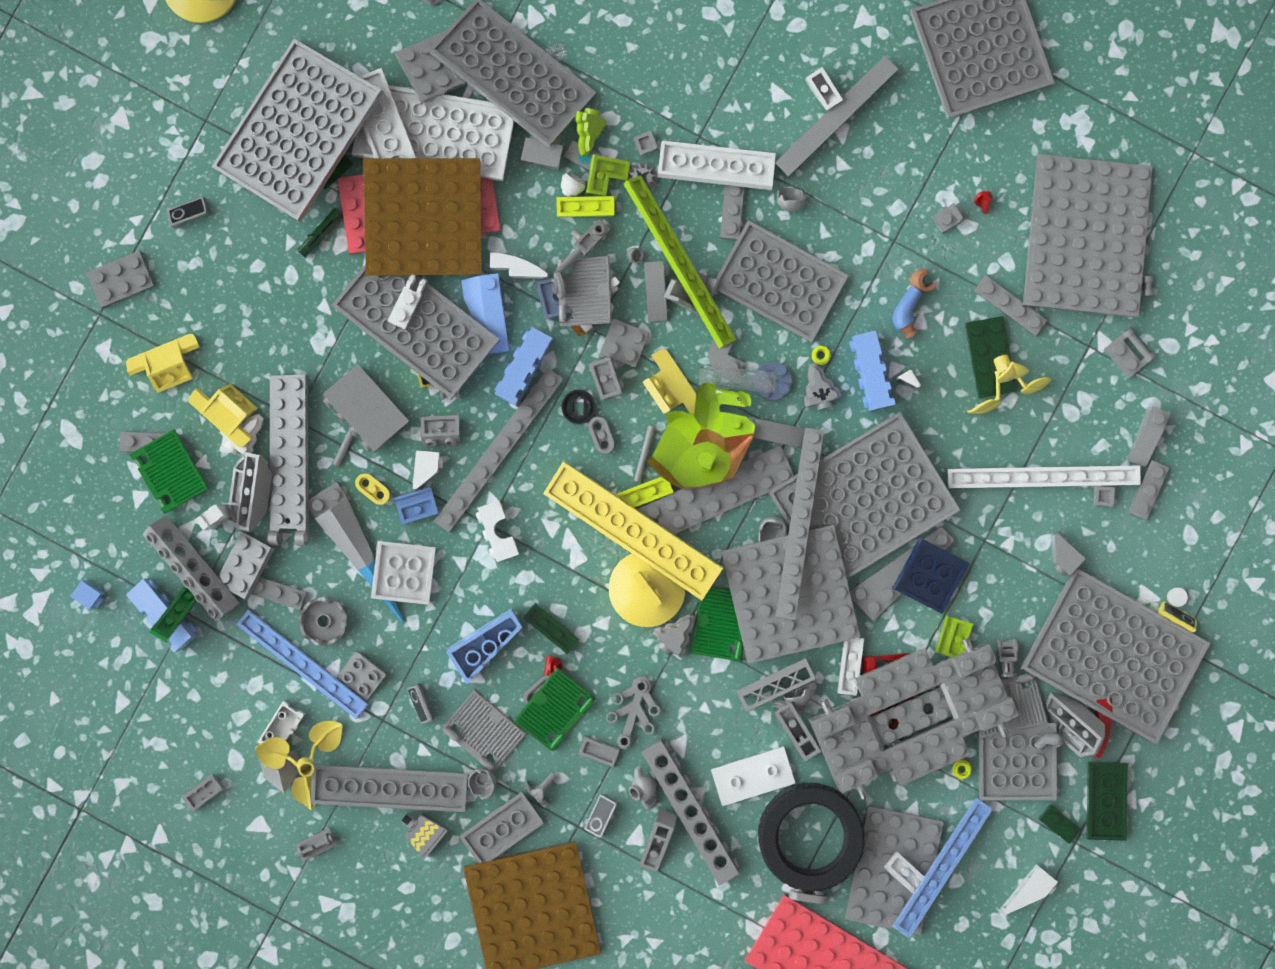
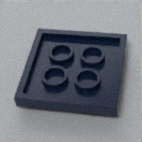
M920 537L892 588L942 614L970 563Z

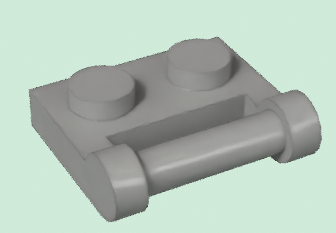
M1132 327L1125 330L1103 349L1127 378H1130L1155 357L1153 352H1149L1133 333ZM1128 338L1144 358L1139 360L1123 340Z

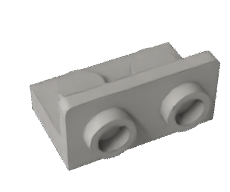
M459 415L421 417L422 445L435 447L437 445L455 446L461 444Z

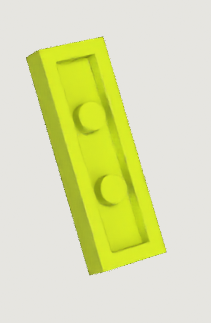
M614 196L557 197V218L614 216Z
M659 477L615 495L635 508L674 492L670 482L663 477Z

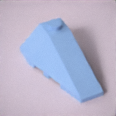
M499 274L481 275L461 280L464 301L473 319L500 339L490 354L509 352Z

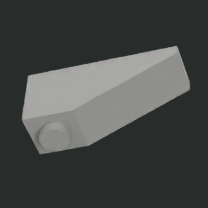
M1153 406L1147 407L1128 456V462L1146 468L1170 416L1169 412Z
M791 702L774 712L804 761L821 752Z
M659 808L639 866L655 872L658 871L673 833L677 814Z

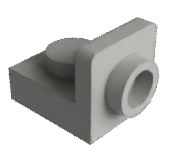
M952 203L949 207L931 218L942 234L963 220L962 216L964 214L958 205L955 206Z

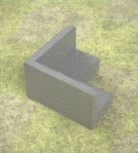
M697 271L711 297H713L719 281ZM671 280L664 298L690 312L699 314L683 285L675 280Z

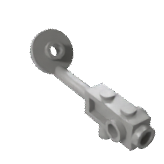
M598 219L584 234L576 228L571 232V235L577 239L573 245L575 250L558 266L554 273V279L551 281L553 292L557 294L559 299L565 297L566 282L565 279H562L561 274L580 255L584 258L589 252L594 251L600 241L605 240L611 227L606 220Z

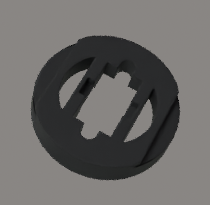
M573 390L562 401V413L569 422L584 424L590 421L595 414V400L590 393L584 390ZM578 395L581 396L584 403L583 416L580 419L577 418V415H574V399H577ZM570 399H571V415L569 414L568 409H567L568 402L570 401ZM586 399H587V400L589 401V403H590V411H589V413H588L587 415H586Z

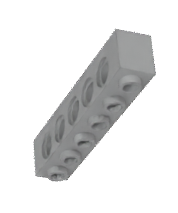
M167 515L149 525L143 533L147 542L155 548L158 555L165 560L172 572L180 578L183 585L195 596L196 601L205 608L208 615L215 622L224 618L239 605L238 600Z

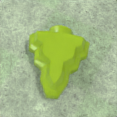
M585 108L584 112L577 111L575 119L579 134L578 149L580 155L588 156L595 140L599 138L601 131L604 130L607 121L600 118V111Z

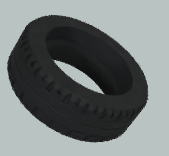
M812 782L792 785L774 796V799L765 807L758 826L759 848L764 862L772 874L789 887L808 892L830 889L846 880L857 868L865 846V832L861 817L848 798L830 786ZM805 804H817L830 809L839 818L844 831L843 846L839 855L830 864L819 869L811 870L795 866L786 859L779 846L778 833L784 817L794 808Z

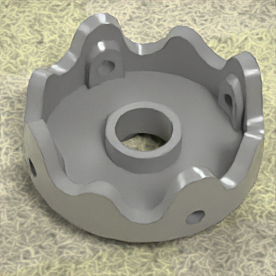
M319 597L309 601L299 613L298 623L301 633L314 645L324 646L338 641L344 635L348 626V617L344 607L338 601L329 597ZM322 615L327 616L329 619V624L325 627L319 624V618Z

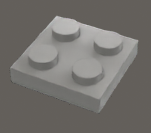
M613 318L600 355L605 357L611 356L613 360L615 359L620 363L636 368L649 332Z

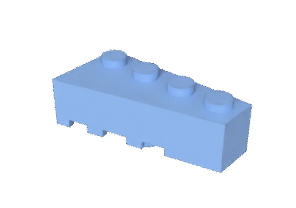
M533 327L530 331L526 330L522 338L524 342L521 348L517 347L513 355L515 357L513 362L508 364L504 371V378L498 382L495 388L496 396L515 406H518L553 341L552 337Z
M876 331L852 336V341H849L851 352H855L856 355L854 360L855 369L860 372L861 378H858L859 387L861 390L864 389L865 397H862L864 407L868 408L870 412L895 405L894 398L890 399L889 397L891 385L888 379L885 380L887 370L884 361L880 359L882 352Z

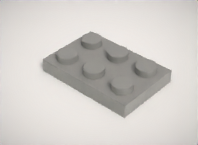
M141 251L134 252L86 272L100 308H105L155 287Z
M241 531L218 578L229 591L248 600L274 548Z

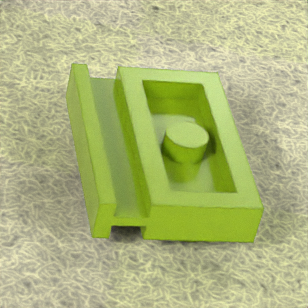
M945 616L935 652L949 657L964 652L966 649L962 640L970 637L973 624Z

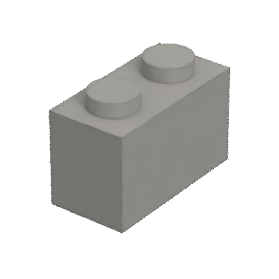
M534 136L525 138L521 162L559 171L564 147L560 145V142L555 141L547 148Z

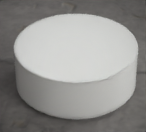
M1178 587L1170 589L1167 594L1168 602L1176 607L1183 606L1188 599L1187 592Z

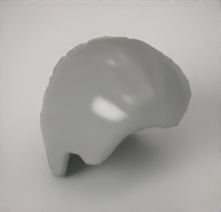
M775 516L765 518L759 526V542L786 536L788 530L785 521Z

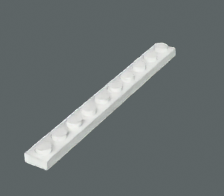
M1140 466L947 469V488L1141 485Z

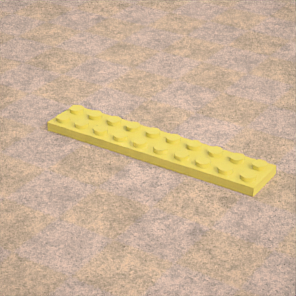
M565 461L561 464L543 493L700 600L705 598L724 568Z

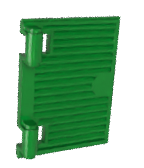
M175 429L129 454L139 467L137 469L155 500H158L162 507L161 511L163 514L209 489ZM145 454L146 458L149 461L146 464L141 457V455ZM168 494L169 498L172 501L169 504L164 497V495Z
M711 587L703 600L699 599L690 653L741 662L744 647L731 592L727 589ZM730 644L736 645L735 654L729 653Z
M556 668L513 722L553 751L563 742L565 735L584 713L586 714L594 704L595 697L560 669ZM583 696L586 701L582 706H579L576 702ZM552 731L557 734L553 742L547 739Z

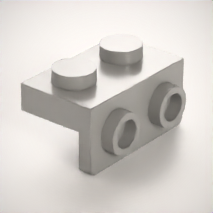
M611 356L589 363L601 400L617 394H623L622 389L625 386L622 377H617L616 371L619 369L615 359L612 360Z

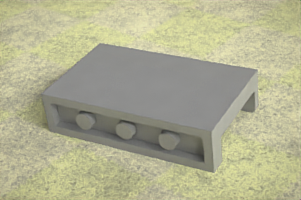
M358 364L323 393L324 404L329 409L333 408L337 412L336 417L341 423L346 422L350 428L348 430L355 438L359 437L363 441L361 445L367 452L372 451L376 453L384 443L409 424V420Z

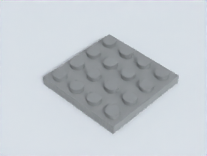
M1055 722L1012 731L1005 737L999 734L980 739L978 731L979 800H1057V747L1055 745H1047L1040 752L1034 746L1045 733H1057Z

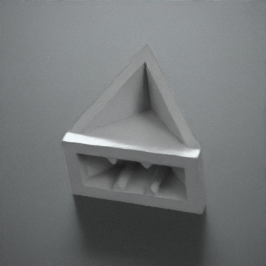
M297 749L289 751L287 754L295 761L300 759ZM286 759L285 765L282 768L271 769L260 761L264 778L285 794L299 773L297 766H294L291 761Z

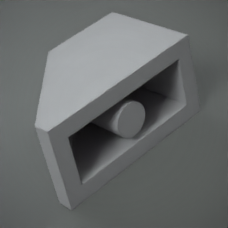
M1058 533L1051 535L1052 563L1056 565L1054 569L1062 576L1064 574L1071 576L1086 558Z

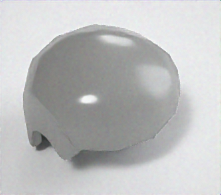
M781 188L777 191V203L783 210L795 212L804 207L806 196L799 189Z
M477 768L468 777V787L471 793L480 796L481 799L491 797L496 790L497 779L488 769Z

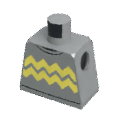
M407 813L401 820L409 828L404 837L423 859L428 856L449 830L446 825L425 813H422L418 819Z

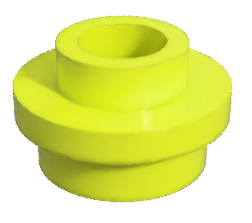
M817 346L812 351V360L818 365L826 364L831 358L830 350L825 346ZM819 352L824 353L823 359L818 358L817 354Z
M958 760L953 764L952 772L957 778L966 779L970 776L972 767L966 760ZM960 766L965 767V771L962 773L958 771Z

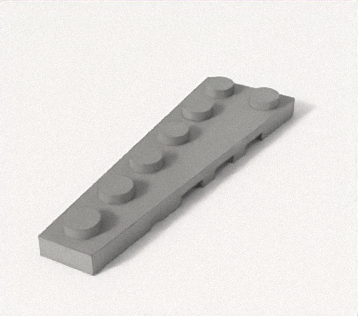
M939 527L923 538L944 550L955 541L942 527ZM915 545L850 590L852 601L872 621L901 594L892 587Z

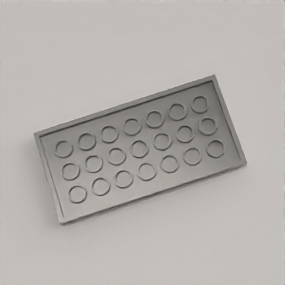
M474 0L429 49L431 55L547 148L555 142L575 119L577 111H582L596 95L592 88L482 0Z
M364 265L334 301L332 307L452 400L499 343L500 339L428 283H426L422 292V298L407 329L404 330L389 323L388 319L411 275L366 276ZM417 275L416 280L411 288V290L415 292L417 291L419 283L422 280Z

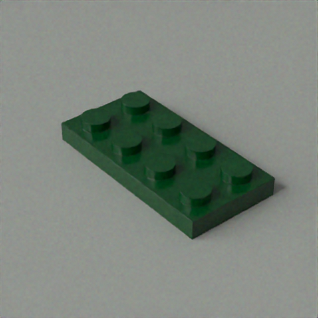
M1003 316L965 323L978 398L996 395V375L994 372L997 369L994 359L1002 355H1008L1011 361ZM1015 379L1000 383V394L1017 391Z
M1088 762L1086 839L1126 841L1128 763Z

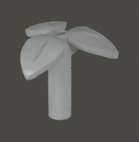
M551 772L542 784L535 789H532L528 781H526V789L539 803L550 805L551 802L543 799L544 792L557 776Z

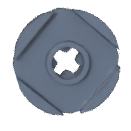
M777 362L763 364L757 369L753 378L755 391L764 399L771 401L784 397L789 392L792 384L790 372L784 365ZM770 376H774V379L778 380L774 387L767 383Z

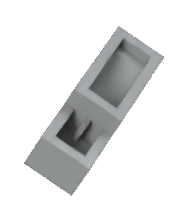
M663 261L645 262L648 322L668 321L666 298H664L666 291Z
M756 419L753 439L802 448L805 429Z

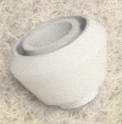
M565 173L562 176L561 188L566 196H577L585 190V182L572 173Z

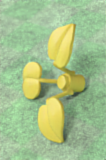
M1008 355L999 356L994 359L997 369L994 372L996 375V397L981 403L972 410H967V412L983 414L1001 405L999 401L1000 383L1018 379L1024 387L1021 393L1033 394L1045 388L1052 382V378L1043 377L1029 384L1024 383L1021 377L1028 374L1029 369L1021 364L1011 362Z
M322 721L314 725L309 733L310 740L315 743L312 746L310 758L304 757L295 761L287 754L290 751L289 744L281 737H272L256 746L255 752L258 759L271 769L282 768L285 765L286 759L291 761L294 766H297L299 774L303 777H298L293 781L291 785L292 796L307 808L313 809L316 804L310 803L312 774L314 772L312 762L314 761L315 749L318 746L319 750L323 752L335 750L341 741L343 725L337 721Z

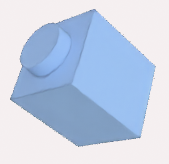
M83 580L70 597L91 610L95 607L98 608L104 601L102 597L105 593L87 580Z

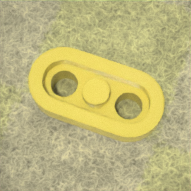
M364 473L356 478V488L375 504L383 505L389 501V489L372 475ZM367 479L369 481V485L367 487H364L363 481ZM380 491L384 493L382 499H379L377 496Z

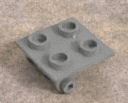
M356 650L337 678L367 701L387 674L385 670L376 666V663L373 664L371 659L368 660L363 655V652L359 653Z

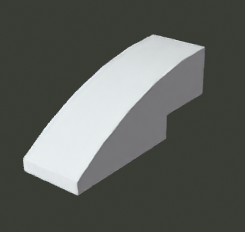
M490 252L491 270L509 271L510 278L548 279V273L524 259Z

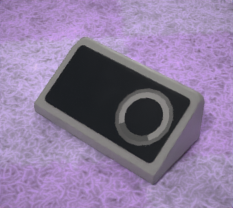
M203 197L167 210L169 221L173 228L210 215Z
M418 683L407 688L420 723L432 721L434 715L421 684Z
M600 794L584 829L602 838L617 802Z

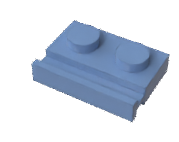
M431 487L394 498L402 525L439 514Z

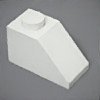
M823 67L805 78L813 94L826 111L843 100Z
M416 450L413 489L421 488L439 473V468H443L444 457H441V453Z

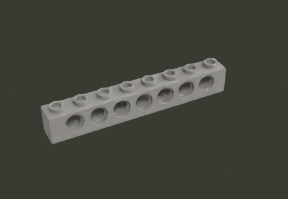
M659 739L642 749L641 753L720 886L739 875L737 869L740 866L735 857L730 858L728 854L730 849L725 841L721 842L718 835L721 833L715 824L711 825L708 819L711 816L707 809H702L698 802L701 799L696 791H691L689 787L691 782L687 775L681 774L679 769L682 767L677 758L673 759L669 752L672 750L667 741L663 742ZM665 756L668 759L667 764L664 766L657 763L658 757ZM669 773H675L678 776L675 782L667 780ZM678 790H685L687 796L684 799H679L676 796ZM689 806H694L697 812L691 816L686 813V809ZM697 824H706V830L704 832L697 831ZM710 839L716 841V846L712 849L706 847V842ZM719 856L725 857V864H716V858Z

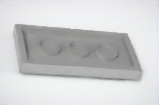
M521 791L460 834L459 837L478 863L491 861L541 826L544 821L523 791Z

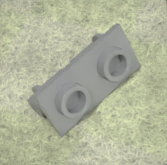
M330 828L295 844L296 854L298 858L301 857L303 862L337 846Z

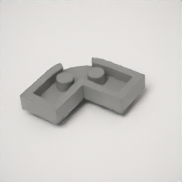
M713 340L708 352L710 364L717 372L737 381L745 363L728 355L732 344L719 349L715 340Z

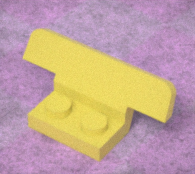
M193 334L185 335L129 358L126 362L127 371L131 376L146 370L147 376L156 392H162L193 379L184 361L183 354L200 348Z
M661 349L652 354L651 356L661 371L646 379L643 383L662 412L665 414L683 403L689 413L694 415L696 393L669 352Z
M231 383L218 389L211 399L199 388L192 392L189 397V403L238 447H244L253 439L240 425L244 419L255 414L258 408Z

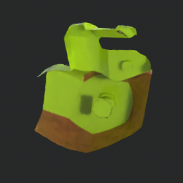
M704 382L696 392L694 415L683 411L666 413L668 425L653 456L645 461L661 477L683 490L713 487L733 478L753 439L755 425L746 416L720 412L719 406L721 404L742 407L750 406V395L741 390L733 392L718 389L714 383Z

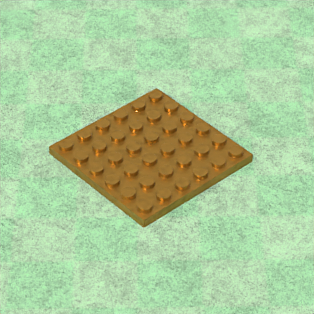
M363 158L366 276L411 274L482 275L480 158Z
M576 841L463 866L486 969H537L601 954Z

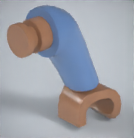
M919 269L911 275V287L904 294L893 312V325L896 330H901L902 333L905 332V338H909L917 333V329H913V310L922 295L921 292L930 291L936 287L934 283H928L926 286L922 283L923 277L928 275V269Z

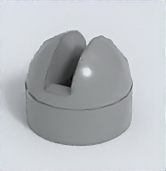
M640 248L628 250L627 258L630 262L640 263L643 260L644 253Z

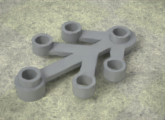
M643 676L635 678L632 682V687L621 693H615L612 696V702L615 705H619L623 702V699L635 694L633 702L616 711H610L606 715L607 722L615 723L617 718L629 713L624 731L617 737V745L622 749H627L632 744V737L630 735L636 715L643 725V732L650 735L654 732L653 724L649 722L640 705L642 696L649 707L648 712L651 716H657L660 712L659 706L654 703L649 693L651 683L649 679ZM639 683L645 684V688L643 690H640L638 688ZM616 695L621 697L620 702L614 701ZM652 707H657L658 711L657 713L653 714L651 713L650 709ZM614 714L615 720L610 721L608 715ZM650 725L652 730L650 732L645 731V726ZM622 738L628 739V743L626 745H623L621 743Z

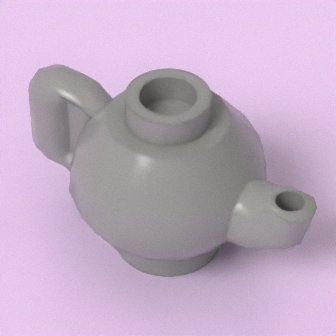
M640 765L634 770V779L629 788V794L634 800H641L644 808L650 810L657 805V800L654 796L657 781L654 777L643 775V769Z

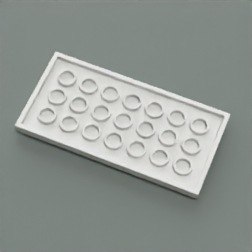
M388 85L416 158H480V178L503 182L515 122L513 119L488 101L444 94L421 104L413 89ZM362 126L355 137L352 156L374 158Z

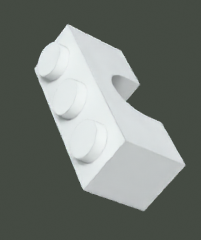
M498 500L479 507V512L476 513L479 523L484 525L485 530L482 532L486 542L490 541L492 548L489 549L492 560L496 559L497 562L519 555L520 553L513 536L503 539L496 534V524L507 518L501 501Z

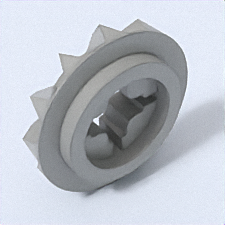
M638 163L632 166L627 180L637 177V172L642 175L648 173L646 176L648 184L646 185L650 191L653 190L657 184L655 169L648 163Z

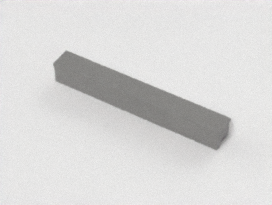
M884 56L842 97V101L829 109L775 162V166L789 178L896 74L898 68Z

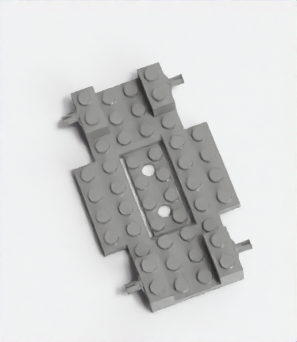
M965 638L962 642L966 651L932 665L926 648L920 649L854 678L861 697L833 709L828 699L821 701L820 703L825 712L810 718L809 722L838 791L845 793L849 790L857 789L861 799H865L869 795L864 786L868 782L877 779V775L892 769L898 785L902 786L970 756L963 737L979 730L986 731L992 727H998L1002 737L1008 736L1009 732L1005 723L1019 716L1013 699L1007 696L994 663L997 661L990 644L982 643L973 647L970 638ZM939 685L938 688H935V689H933V690H931V691H928V692H926V693H924V694H922V695H919V696H917V697H915V698H912V699H910V700H908V701H905V702H903V703H901V704H899V705H896V706H894V707H892V708H889V709H887V710H885V711H883V712H880V713H878V714H876V715L870 717V715L873 714V713H875V712H878V711H880V710H882V709H884V708H887V707H889V706H891V705H894V704H896V703H898V702H900V701H903V700H905V699H907V698H910V697H912V696H914V695H916V694H919V693H921V692H923V691H926V690H928V689H930V688H932V687H935V686ZM926 703L933 705L934 709L931 714H926L923 711ZM950 716H952L953 718L948 722H945L930 730H927L914 737L904 740L889 748H883V745L892 743L893 741L899 738H902L906 735H910L911 733L918 731L922 728H926L929 725L934 724L940 720H944ZM893 718L897 719L899 723L898 727L894 730L888 726L889 720Z

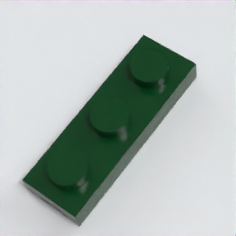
M536 603L523 617L566 654L579 641V638Z

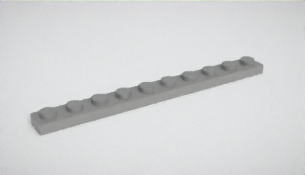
M549 368L545 371L435 518L434 522L450 533L562 383L563 378Z
M805 428L776 618L795 620L824 430Z

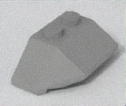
M244 452L243 457L233 467L228 506L234 520V528L252 531L267 513L272 473L262 455Z
M1054 692L1050 693L1044 709L1045 713L1048 714L1049 722L1056 723L1057 734L1062 736L1064 743L1079 757L1097 754L1105 738V724L1080 702Z

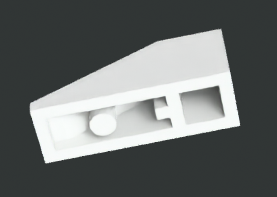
M1036 864L1000 909L1005 914H1009L1046 897L1048 894L1051 895L1057 887V881Z

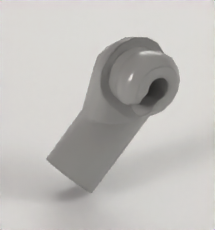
M1045 733L1034 746L1041 752L1047 745L1060 747L1064 741L1062 736L1057 733Z

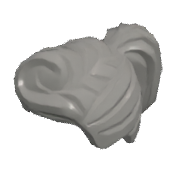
M815 681L783 695L784 699L775 700L773 707L781 708L791 702L798 715H800L803 711V706L809 702L817 691ZM791 684L785 686L784 688H785V689L789 688V687L791 686Z

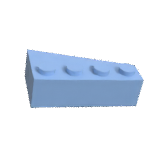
M143 579L126 595L142 614L147 613V621L154 626L172 601L165 593L161 594L157 589L159 586L152 579ZM184 619L167 641L172 644L170 648L173 652L183 650L199 635L196 632L198 630L192 622H187Z
M511 608L447 648L446 653L466 684L522 628V623Z

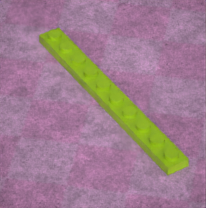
M640 175L627 180L624 186L717 346L720 349L736 341L734 334Z

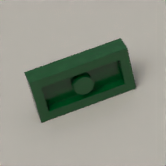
M1051 804L1038 818L1068 844L1072 842L1081 830Z

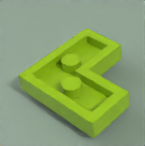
M592 155L586 193L606 196L609 178L627 181L630 162Z

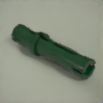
M334 207L311 234L307 235L308 238L296 250L306 258L316 245L319 246L321 244L322 238L343 217V214Z

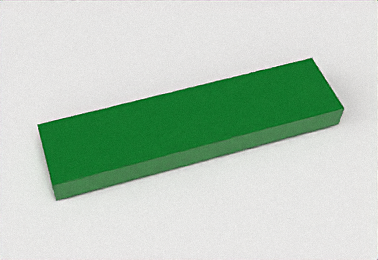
M185 586L182 588L150 630L152 635L166 643L197 603L195 596Z

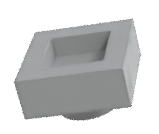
M651 130L633 137L640 156L658 149Z
M1094 486L1093 505L1113 507L1115 487Z

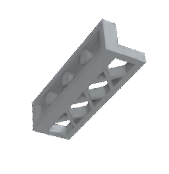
M805 658L736 692L747 713L815 681L816 678ZM807 669L810 678L804 681L796 678L799 672ZM787 678L793 680L789 688L779 687L780 681ZM770 686L775 688L772 696L761 695L763 689ZM750 695L758 696L756 703L748 707L744 698Z

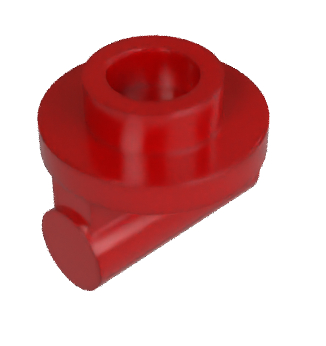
M981 191L976 195L974 203L976 206H981L982 213H989L993 195L989 191Z
M546 655L544 675L550 676L556 668L562 671L563 664L561 659Z

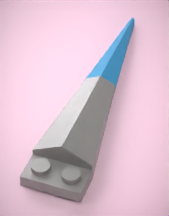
M337 481L309 499V510L319 525L372 586L375 557L351 503ZM383 600L399 620L403 622V617L396 602Z

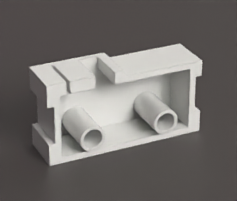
M215 504L195 520L202 530L217 528L232 516L226 505Z
M284 700L258 740V743L261 744L272 737H281L287 741L290 735L296 731L306 713L302 710L298 711L290 706L291 703Z

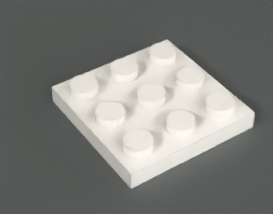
M378 541L371 598L429 605L436 547Z

